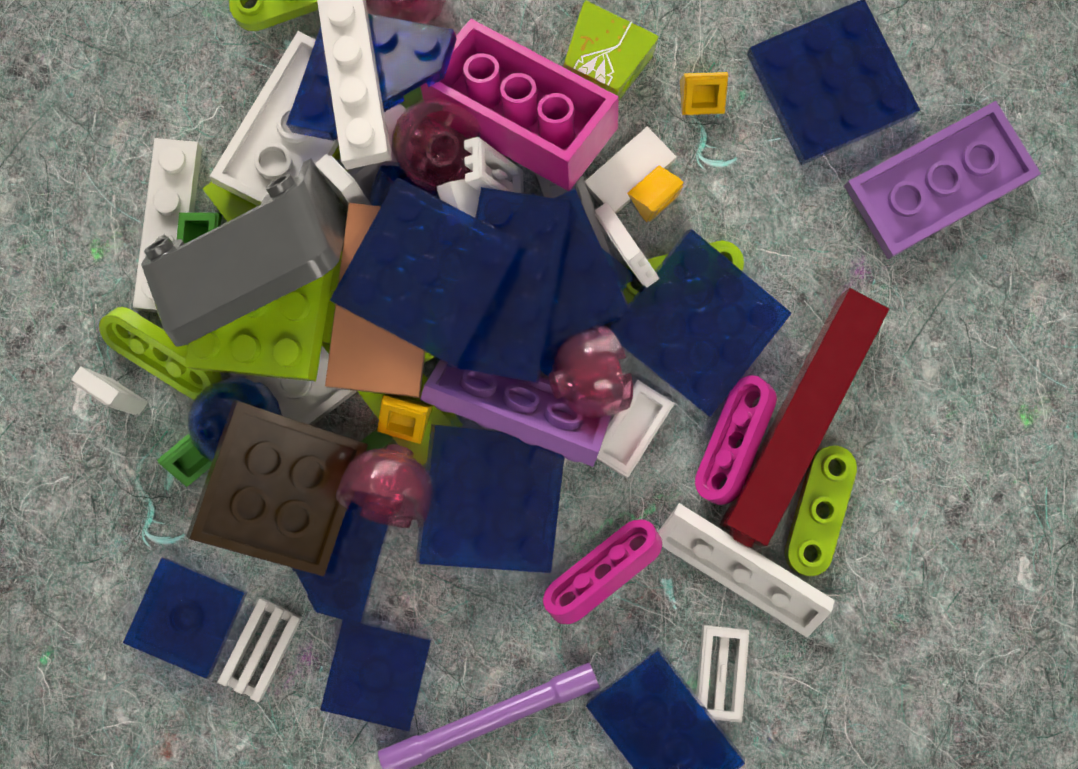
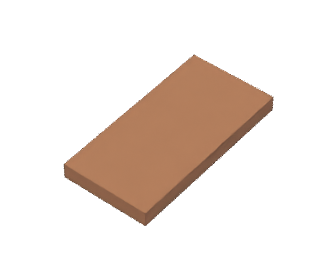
M349 203L325 382L327 388L420 398L442 222L441 213Z

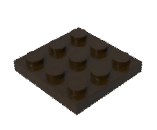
M233 400L186 537L193 541L324 576L368 444Z

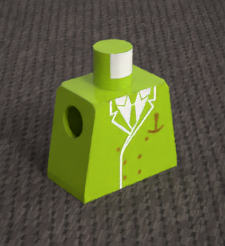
M585 0L563 67L617 95L620 100L652 59L659 36Z

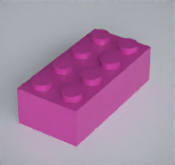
M473 19L467 22L419 79L426 112L472 138L479 137L499 153L567 191L572 189L618 129L619 97Z

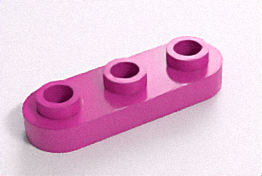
M753 375L746 376L733 385L696 473L695 487L697 492L713 504L726 505L734 501L740 494L775 409L777 401L776 392L762 378ZM760 397L757 406L752 408L753 402ZM744 437L741 446L736 448L738 440ZM727 478L725 485L720 489L721 481Z
M642 519L628 522L553 581L546 589L543 597L544 607L552 618L560 624H572L579 621L653 562L662 550V538L653 524Z

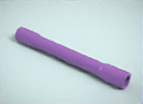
M590 662L553 677L549 682L426 734L412 736L379 750L378 757L382 769L412 768L436 754L557 703H565L599 689L600 687Z

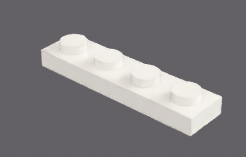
M317 0L341 162L345 169L349 170L392 160L366 0Z
M154 139L133 308L137 311L157 312L141 266L146 257L144 250L164 234L171 241L176 240L179 213H194L202 146L198 142Z
M680 503L658 531L662 538V547L807 638L832 612L835 600L754 549L737 542L730 534Z

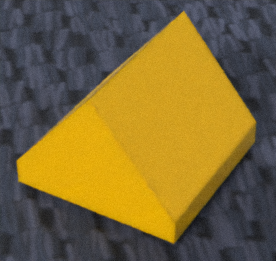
M728 72L684 73L680 79L682 115L725 114Z
M658 165L627 194L642 218L646 222H650L679 196L684 187V182Z
M385 394L381 401L377 432L421 444L433 405L402 396Z

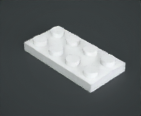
M299 31L296 33L210 174L213 184L259 206L264 197L269 194L265 188L272 181L286 174H291L295 178L299 175L303 162L312 158L313 162L316 163L326 154L329 156L333 155L339 142L323 43Z

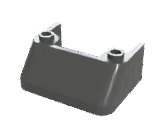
M312 158L303 162L297 177L293 178L291 174H286L267 185L265 189L269 194L264 197L261 205L186 244L182 239L171 241L164 234L144 250L146 257L141 266L163 329L175 346L186 345L322 277L337 265L344 242L347 216Z

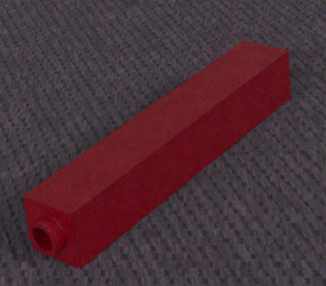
M849 288L837 298L756 453L740 494L730 503L719 524L730 530L728 534L737 542L748 548H752L754 544L768 546L890 308L852 288Z

